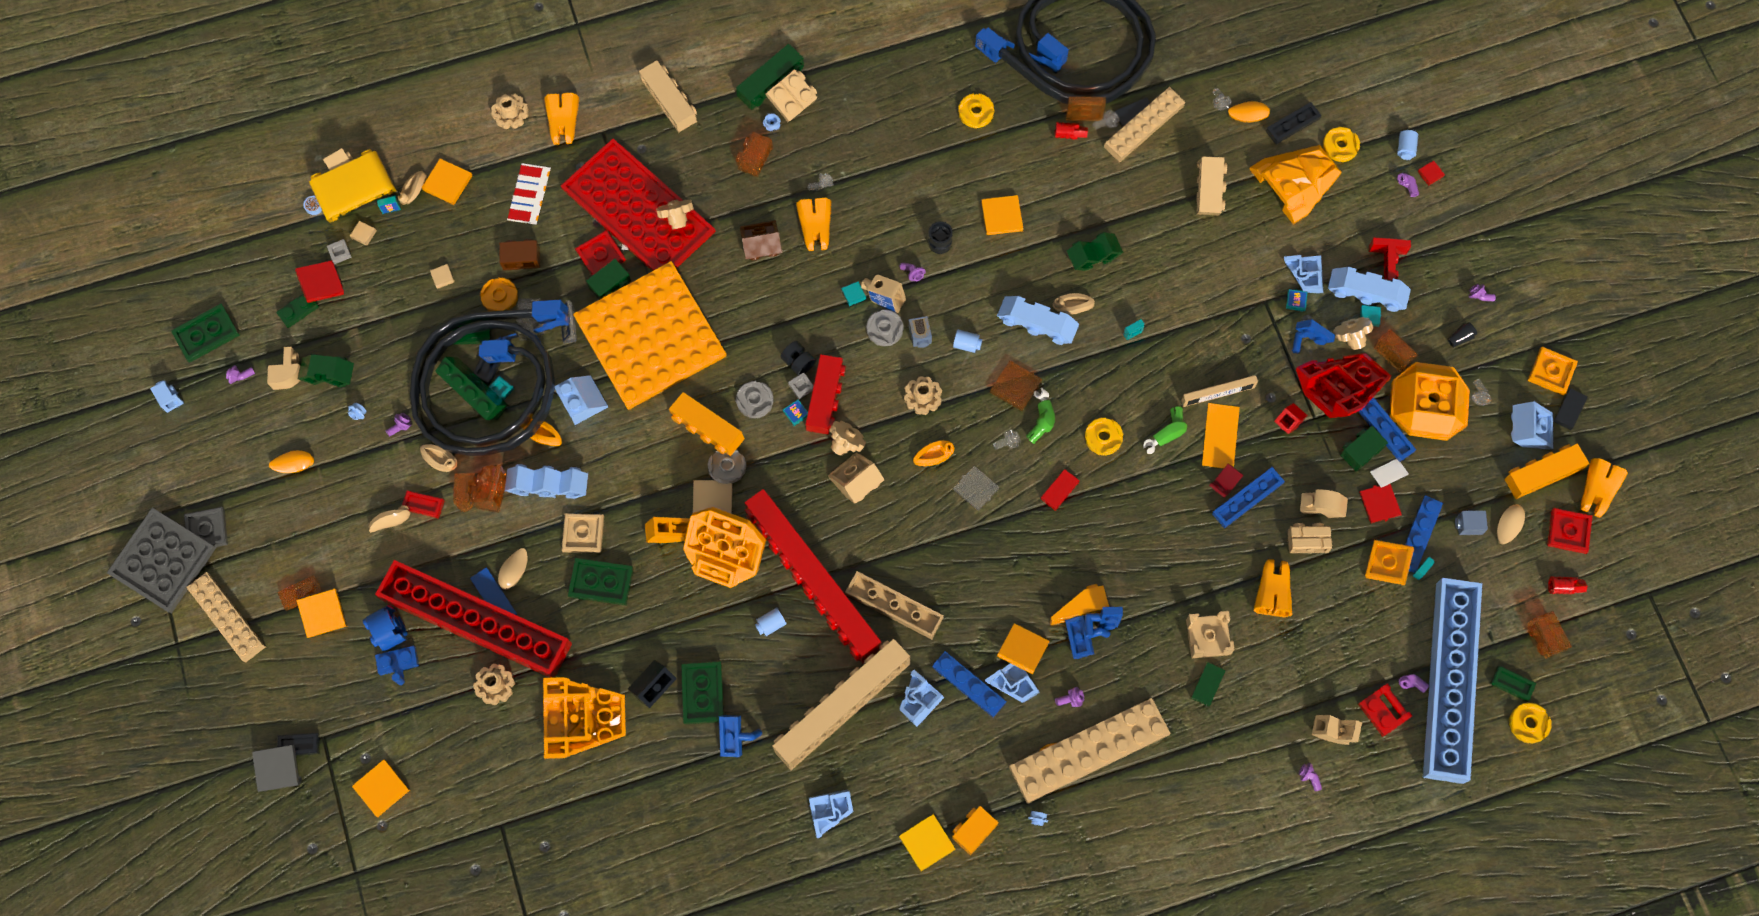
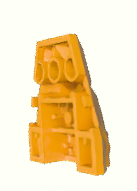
M1320 145L1267 157L1250 167V171L1261 183L1266 180L1285 205L1282 211L1292 224L1309 215L1312 208L1321 200L1324 193L1329 190L1342 173Z
M564 677L543 678L544 759L566 758L626 736L625 695L602 688L590 687L585 683L573 682Z

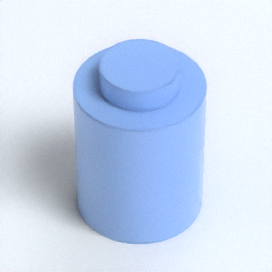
M1412 130L1400 132L1398 156L1402 159L1410 160L1416 156L1417 132Z
M958 329L953 348L976 353V350H980L983 339H979L980 335Z
M776 607L756 619L757 624H755V627L760 635L764 633L765 636H768L785 626L786 622Z

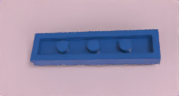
M1374 397L1362 410L1358 411L1369 426H1373L1388 442L1387 448L1399 462L1416 451L1415 447Z
M1271 467L1213 511L1212 515L1225 529L1283 485L1285 481Z
M1426 495L1421 501L1404 544L1414 547L1409 571L1413 573L1418 569L1443 505L1442 502Z
M944 651L933 664L932 668L991 717L994 718L1006 704L1002 697L947 652Z

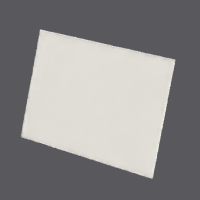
M1397 459L1370 471L1381 488L1408 475L1406 469Z

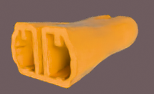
M563 93L561 101L559 94H547L544 97L551 140L554 145H560V135H565L566 144H572L575 136L579 96L574 93Z
M828 198L815 199V206L812 205V199L799 200L796 203V208L808 251H814V240H820L821 250H827L829 245L831 200Z
M1593 458L1589 464L1586 485L1581 500V510L1588 512L1592 503L1597 506L1593 515L1600 518L1609 508L1628 472L1626 469L1616 465L1610 468L1611 463L1600 458Z
M1267 559L1263 567L1253 611L1258 614L1279 617L1292 616L1289 564L1286 561H1281L1279 575L1273 574L1274 559Z

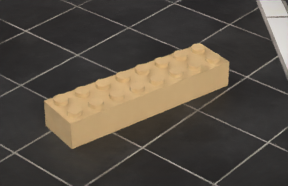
M895 639L891 642L888 640L884 642L876 655L871 654L864 661L865 665L861 668H855L849 674L851 677L848 680L839 682L831 695L826 694L819 701L821 704L816 708L811 707L804 714V719L800 722L798 720L789 727L790 731L786 735L781 734L774 740L773 749L790 770L794 769L910 665V656Z

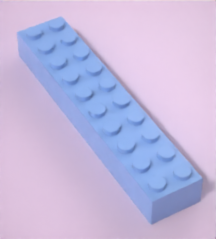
M1441 578L1436 583L1423 778L1461 784L1471 779L1482 583Z

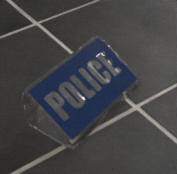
M569 300L565 303L568 307L569 325L561 326L563 343L577 341L576 324L573 316L574 307Z

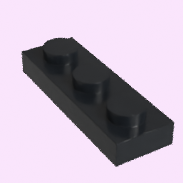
M1310 102L1267 127L1266 132L1274 143L1278 144L1318 121L1322 115L1313 103Z

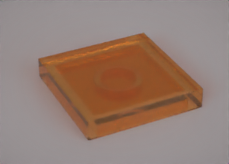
M1069 97L1066 120L1101 121L1103 119L1106 97Z
M1009 361L990 390V393L1023 411L1033 396L1034 391L1041 384L1042 379Z

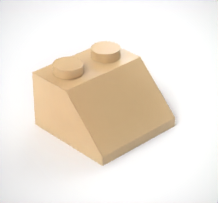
M858 452L828 475L829 479L844 496L855 504L863 500L865 495L876 489L884 481L875 464Z

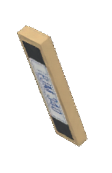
M1253 375L1186 393L1182 397L1181 404L1183 407L1250 390L1256 387L1258 380Z

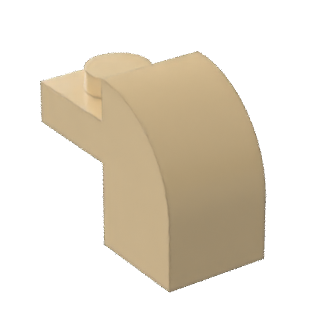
M284 347L283 365H268L267 383L273 390L288 389L300 381L298 380L300 370L299 354L292 347Z
M1317 489L1314 493H1302L1300 512L1303 514L1322 513L1327 518L1346 517L1348 498L1338 492Z
M1316 715L1312 735L1330 742L1349 745V742L1359 741L1362 722L1357 720H1340L1331 715Z

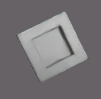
M344 239L327 246L334 264L352 258Z
M804 372L788 382L789 387L798 399L813 391L814 386Z

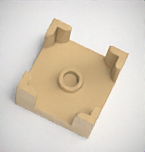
M1229 611L1218 612L1217 616L1199 617V614H1189L1186 624L1191 659L1225 656L1233 653L1235 650L1233 640L1230 642L1228 623L1230 622Z

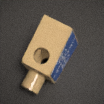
M875 275L873 280L865 278L862 282L861 288L868 291L872 302L887 310L899 313L906 301L902 283L881 275Z

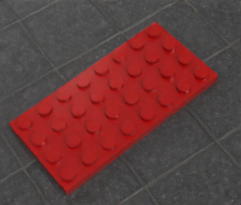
M615 139L610 140L561 185V189L652 271L671 261L677 269L716 232L715 228L695 210L686 212V226L678 229H672L667 217L658 218L657 208L674 200H683Z

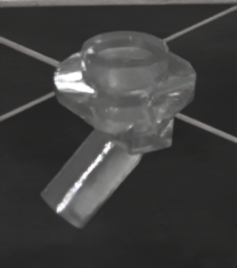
M1215 88L1213 94L1217 98L1213 100L1214 108H1218V110L1229 108V105L1232 103L1230 97H1225L1218 88Z
M1108 110L1103 114L1104 119L1093 123L1095 130L1106 125L1108 128L1118 126L1119 117L1116 112Z
M826 172L824 174L819 173V182L808 183V190H818L833 186V178Z
M1480 379L1475 380L1473 383L1479 392H1475L1472 395V400L1481 406L1491 403V396L1488 394L1489 390L1485 388Z
M1010 429L1004 433V439L993 443L995 450L1007 445L1010 449L1017 448L1020 436L1016 431L1014 432Z

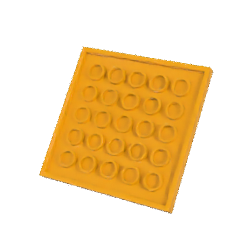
M672 261L573 314L627 410L727 357L726 352Z

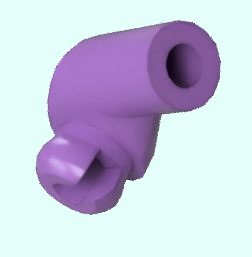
M1400 173L1397 176L1398 183L1408 188L1410 197L1418 196L1419 191L1415 178L1408 174Z
M1415 674L1405 675L1399 679V685L1403 689L1416 687L1424 693L1430 686Z

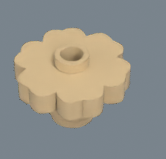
M506 94L496 99L497 104L491 107L493 119L496 120L499 127L508 129L510 126L513 129L524 124L523 119L529 116L527 104L524 103L521 96L512 94L510 97Z
M674 200L660 206L656 211L658 218L667 217L672 229H678L686 226V212H690L694 208L691 200Z
M1360 317L1342 322V325L1336 326L1333 332L1338 341H1347L1351 349L1357 350L1366 345V334L1372 332L1374 327L1369 318Z
M920 376L917 381L911 380L905 387L906 395L904 396V402L907 404V408L914 409L916 414L927 415L929 410L936 411L938 406L941 405L942 389L939 383L932 382L930 377Z
M835 421L829 429L832 433L831 437L834 439L831 449L840 456L848 453L849 450L861 452L866 444V441L863 439L864 436L859 430L852 428L849 423Z
M492 664L489 669L483 667L476 674L478 681L474 683L473 687L475 694L482 698L484 703L497 705L499 700L506 702L512 696L513 691L511 687L515 685V680L513 679V674L506 671L503 665Z

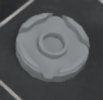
M885 309L877 313L875 312L870 316L867 321L866 330L868 337L873 343L885 347L891 346L900 340L904 326L897 313Z
M750 381L741 386L737 392V407L746 417H763L771 411L774 397L772 391L765 383Z
M737 450L731 456L716 451L708 461L710 476L719 483H735L745 474V457Z

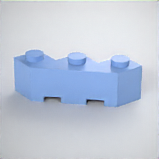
M1351 267L1333 269L1328 289L1336 297L1345 298L1346 296L1354 295L1365 305L1380 302L1387 310L1392 312L1407 308L1411 291L1401 280L1392 279V282L1382 279V275L1366 272V275L1357 273L1356 269Z
M1020 296L1004 297L997 314L1005 325L1011 327L1013 325H1022L1028 330L1029 334L1034 336L1047 334L1058 345L1072 343L1079 323L1068 314L1060 312L1058 315L1051 312L1050 307L1036 302L1035 305L1026 303L1025 298Z
M517 464L515 467L507 469L505 491L520 496H529V493L539 494V497L556 498V495H566V498L575 499L586 495L588 473L582 472L577 467H570L569 470L560 472L554 470L552 466H543L540 469L531 470L526 465Z

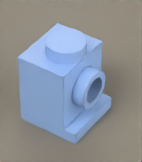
M164 380L159 381L154 387L150 388L160 407L167 413L184 403L178 396L174 386H169Z

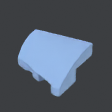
M1321 255L1284 257L1285 263L1303 291L1308 293H1324Z
M1011 663L985 679L988 684L1022 703L1040 693L1027 672Z
M913 670L909 687H906L905 699L902 701L899 710L917 727L944 697L918 672Z
M849 790L809 797L816 838L822 837L826 831L836 826L840 820L853 812Z

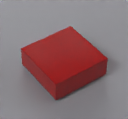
M1435 161L1418 170L1419 175L1428 186L1445 175Z

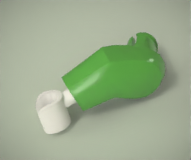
M1042 387L1041 394L1034 391V396L1041 401L1037 404L1040 416L1037 419V425L1026 435L1033 444L1045 432H1050L1055 423L1052 403L1050 400H1047L1049 393Z
M1176 406V411H1174V408H1171L1172 423L1156 433L1154 440L1148 439L1144 442V448L1152 446L1147 450V454L1154 453L1157 444L1160 446L1179 438L1187 431L1182 407Z

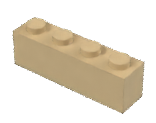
M655 61L639 70L641 81L678 133L697 122L695 116L697 112L694 106L687 103L686 95L683 91L679 92L676 81L673 78H669V73L664 65L661 66L658 61Z

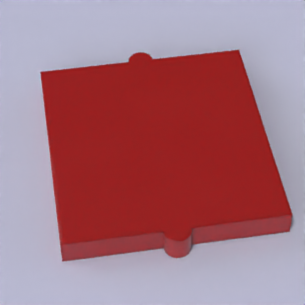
M1391 484L1382 488L1374 485L1373 488L1359 492L1370 523L1382 520L1387 521L1390 518L1402 515Z

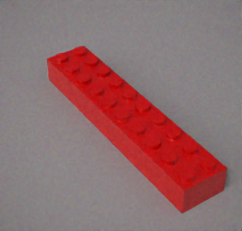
M762 489L744 502L746 506L744 511L747 514V519L752 524H756L758 531L770 544L768 546L775 555L779 554L781 564L786 570L790 569L791 576L797 585L802 584L804 594L809 600H814L815 608L819 614H825L827 624L833 631L837 630L838 638L842 644L850 647V654L855 661L860 660L864 664V661L871 654L876 655L880 651V639L766 491Z
M396 560L391 564L375 593L380 600L550 678L556 677L572 646L568 638Z

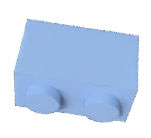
M591 376L569 378L555 386L561 402L575 425L608 408Z
M1535 401L1513 405V412L1511 414L1513 422L1511 437L1513 442L1521 447L1553 449V413Z

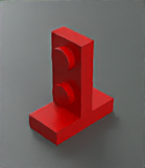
M1373 237L1369 245V252L1384 253V280L1391 282L1392 279L1398 280L1399 272L1396 270V264L1398 263L1399 254L1406 255L1411 248V240Z

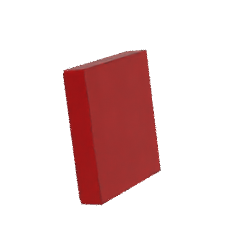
M607 230L575 248L592 276L614 259L620 264L626 261Z
M333 261L295 268L307 303L344 295V290Z
M1553 508L1551 510L1547 546L1587 554L1589 552L1593 516Z

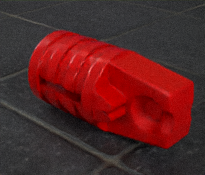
M1056 122L1055 138H1069L1077 140V137L1087 138V127L1079 126L1078 123Z
M1551 576L1548 580L1550 594L1586 592L1588 587L1584 579H1577L1576 577Z

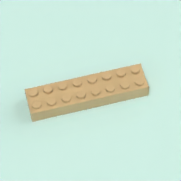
M1170 87L1167 88L1105 142L1104 148L1117 161L1121 162L1184 107L1185 101Z
M856 571L845 591L846 596L931 640L944 619V616L858 571Z
M204 573L186 587L242 661L246 663L265 648V645L209 573Z

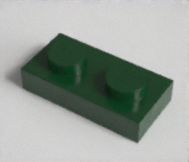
M302 294L276 313L286 327L290 328L319 308L315 301L307 303L304 294Z

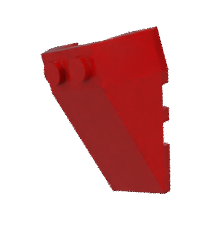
M1366 353L1343 356V359L1338 360L1327 358V361L1324 362L1312 360L1296 368L1304 395L1329 418L1346 417L1362 410L1391 379V375Z

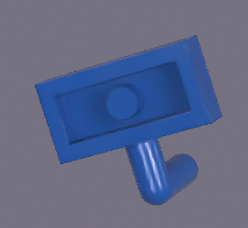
M1312 319L1297 322L1296 330L1298 331L1295 333L1292 352H1300L1302 338L1309 337L1316 344L1325 345L1326 343L1334 342L1335 334Z
M1102 607L1100 613L1086 614L1084 617L1086 637L1091 638L1094 636L1093 621H1098V628L1103 627L1106 630L1118 627L1123 616V607Z
M1084 615L1065 620L1074 659L1094 654L1091 638H1087L1085 635ZM1103 628L1093 629V637L1102 636L1108 638L1110 631Z
M415 646L375 655L378 674L385 675L395 672L392 675V680L398 685L405 683L403 670L419 666Z
M719 716L720 757L742 756V741H753L762 735V731L756 729L751 733L741 732V716Z

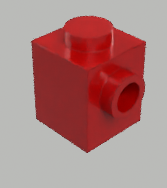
M1292 403L1284 409L1274 422L1287 434H1290L1297 429L1308 415L1296 404Z

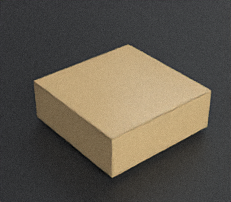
M359 221L350 237L367 246L376 233V229Z
M448 264L430 270L437 289L454 283Z

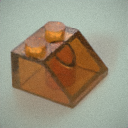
M496 464L482 467L481 473H478L476 480L478 484L477 489L472 494V502L477 509L499 513L507 476L501 465Z

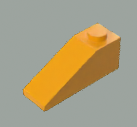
M651 518L645 523L646 543L685 541L690 518Z
M1098 584L1087 586L1085 590L1051 617L1050 625L1064 623L1065 620L1082 615L1085 616L1088 613H1100L1102 607H1109L1104 586H1098Z

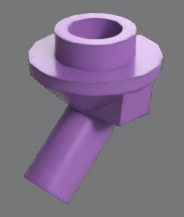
M902 262L900 264L901 270L910 271L908 275L909 280L919 281L924 277V268Z
M1476 284L1471 287L1468 295L1469 298H1478L1481 301H1495L1496 296L1495 294H1486L1484 284Z
M234 365L228 369L226 379H229V383L232 384L236 381L244 380L255 373L252 367L240 373L237 366Z
M404 413L396 414L394 416L396 425L387 429L386 433L390 437L401 430L407 431L412 426L411 418Z
M1074 687L1068 690L1069 695L1055 698L1057 706L1071 703L1072 707H1080L1084 702V693L1078 687Z
M1312 763L1303 764L1299 771L1300 780L1306 781L1311 779L1314 791L1321 790V783L1317 773L1314 772Z

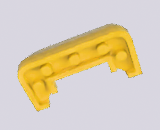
M366 150L361 153L362 156L322 175L317 173L310 177L309 184L328 222L331 223L338 220L339 214L343 216L347 212L368 202L382 198V194L391 195L397 192L377 151Z

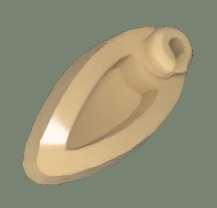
M423 171L416 172L405 182L400 196L398 195V200L401 204H410L418 196L427 176Z
M1071 293L1056 298L1053 302V308L1058 312L1068 315L1077 314L1092 309L1095 301L1087 295Z
M426 444L420 447L423 459L431 467L443 472L452 471L457 467L455 457L439 446Z
M1512 505L1501 516L1497 529V539L1500 544L1509 543L1521 531L1525 521V511L1522 506Z
M402 505L398 510L380 513L369 523L370 533L402 524L411 514L409 508Z
M524 548L513 553L502 565L498 575V583L502 589H510L523 576L527 565V552Z

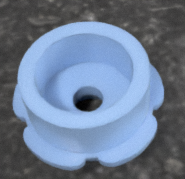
M768 114L763 121V125L768 131L777 130L780 128L781 120L775 114Z
M354 403L348 407V414L354 420L364 419L366 410L362 405Z
M1031 811V815L1028 817V819L1032 820L1031 824L1043 826L1044 822H1048L1046 820L1047 814Z

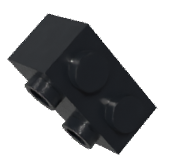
M654 660L628 690L640 702L651 708L677 678L665 666Z

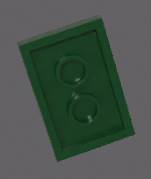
M222 303L171 330L189 363L240 336Z
M575 558L568 597L627 606L634 568L628 565Z
M722 663L681 664L684 725L719 722V716L724 715Z

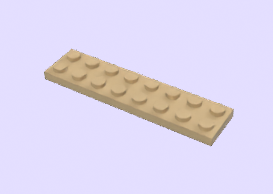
M1151 698L1010 765L1009 769L1028 804L1157 742L1171 733Z

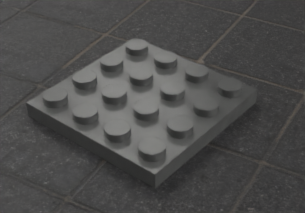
M152 508L107 574L165 611L172 613L188 590L186 587L193 583L217 547Z

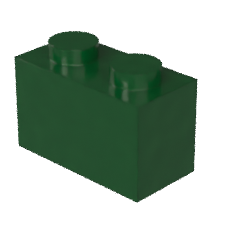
M616 259L586 280L588 288L599 300L631 282L629 273Z
M1373 426L1368 430L1362 429L1356 435L1357 439L1354 442L1349 440L1342 447L1344 451L1340 456L1356 472L1388 444L1385 438Z

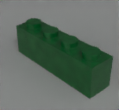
M787 44L736 87L737 97L751 110L760 106L764 99L767 98L765 94L793 70L801 72L804 67L803 56L790 44Z
M445 357L435 370L485 420H498L508 407V404L458 357Z

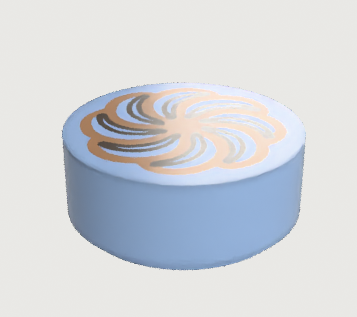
M310 196L304 201L303 206L308 214L317 215L322 211L315 196Z

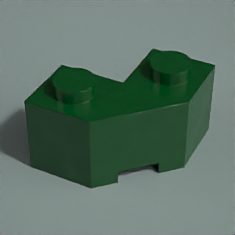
M1102 232L1092 242L1081 240L1074 242L1072 247L1067 250V253L1075 270L1087 271L1093 269L1092 265L1102 262L1103 265L1110 263L1121 255L1123 250L1114 233Z
M310 354L302 358L298 380L313 385L326 382L341 388L350 384L354 363L347 361V358L341 356L331 357Z

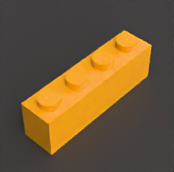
M684 392L669 408L673 421L677 424H684L690 433L699 434L705 443L715 445V449L721 454L726 453L731 456L745 439L739 429Z
M1565 445L1559 449L1560 452L1555 454L1549 452L1542 457V460L1537 461L1534 459L1526 463L1524 468L1516 467L1508 472L1509 475L1504 480L1515 499L1577 473L1588 466L1590 463L1579 445Z

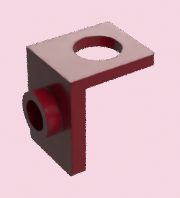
M1228 463L1209 486L1221 496L1226 497L1243 477V474Z

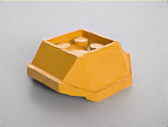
M1415 362L1393 379L1391 383L1389 417L1410 436L1448 441L1468 426L1470 390L1454 367ZM1429 397L1434 398L1436 400V403L1431 402L1429 400Z
M710 507L694 512L691 515L683 549L692 564V570L695 575L732 588L757 574L766 539L758 531L756 525L752 524L749 520L715 507Z

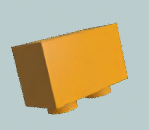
M981 806L977 810L973 808L966 816L968 820L964 824L960 822L952 831L954 833L952 839L970 855L999 823Z

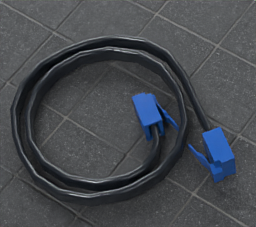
M1028 0L1019 13L1015 40L1020 57L1028 67L1006 50V46L1014 49L1015 44L1003 39V37L997 35L989 27L983 28L976 35L975 47L996 63L1002 59L1043 93L1064 104L1083 107L1110 103L1129 91L1141 79L1152 63L1156 42V34L1150 16L1136 0H1102L1117 8L1131 23L1137 41L1134 59L1123 73L1108 82L1085 86L1066 83L1047 73L1036 63L1047 66L1057 73L1067 61L1069 49L1049 33L1042 37L1035 25V18L1038 13L1057 0ZM1031 9L1028 28L1032 40L1038 46L1036 53L1038 56L1026 51L1021 34L1023 20ZM1139 18L1145 26L1149 39L1148 56L1139 70L1128 80L1141 58L1144 36L1138 21ZM1109 92V93H1105V94H1100V95L1085 97V96H1088V95H1093V94H1098V93Z
M561 300L532 301V309L474 312L454 317L434 330L417 352L410 383L412 416L424 437L450 453L482 456L513 450L535 435L549 415L555 391L552 357L535 334L517 323L497 320L534 318L539 324L546 323L542 327L533 330L536 334L548 329L551 330L557 326L569 325L568 307ZM460 326L458 329H456L455 331H453L452 333H450L445 338L439 341V339H441L443 336L454 330L456 327ZM487 329L517 331L532 340L543 356L545 371L534 354L522 347H515L509 341L518 337L516 333L500 337L496 340L482 341V345H479V356L487 363L514 362L515 356L521 355L530 359L534 364L537 381L533 397L517 421L499 433L479 438L455 435L441 425L431 408L429 385L434 366L449 346L467 334ZM421 393L422 408L434 428L457 443L475 446H485L505 441L527 425L540 404L541 408L529 426L509 441L487 447L466 448L447 445L431 434L422 419L419 395Z

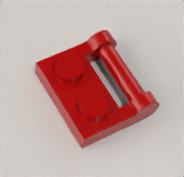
M1388 683L1358 704L1382 737L1412 717V714L1405 710L1391 692V687ZM1384 694L1401 716L1399 719H1396L1380 699L1381 695Z

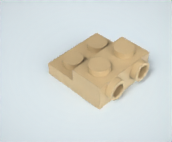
M793 70L765 94L787 122H790L818 98L815 88L811 85L808 86L804 81L806 78L803 73Z

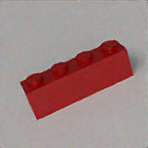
M820 354L806 420V431L829 435V429L835 422L833 412L838 410L839 400H836L837 393L841 394L842 391L840 379L841 376H845L846 365H843V358Z

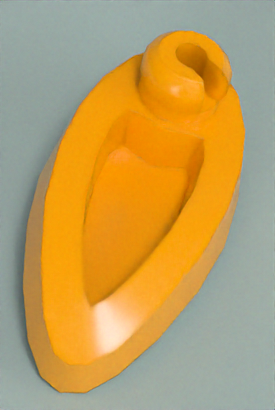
M1251 101L1229 108L1228 114L1237 121L1257 122L1267 118L1270 114V109L1266 104Z
M530 419V421L523 428V430H525L529 426L533 419ZM545 421L535 435L531 437L532 440L550 446L562 445L559 433Z
M944 440L930 443L916 453L913 463L918 466L940 464L953 454L954 445L952 442Z
M290 451L273 459L269 463V467L281 473H297L313 465L314 457L305 451Z

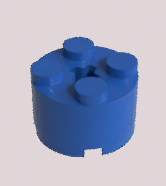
M387 605L363 619L364 626L372 635L370 636V641L375 647L379 646L382 651H387L408 639L405 637L408 635L404 622L400 616L396 617L393 614L396 610L391 605Z

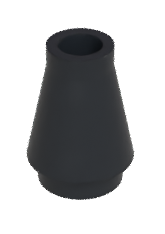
M1470 322L1463 323L1447 339L1448 343L1454 348L1474 339L1477 331Z

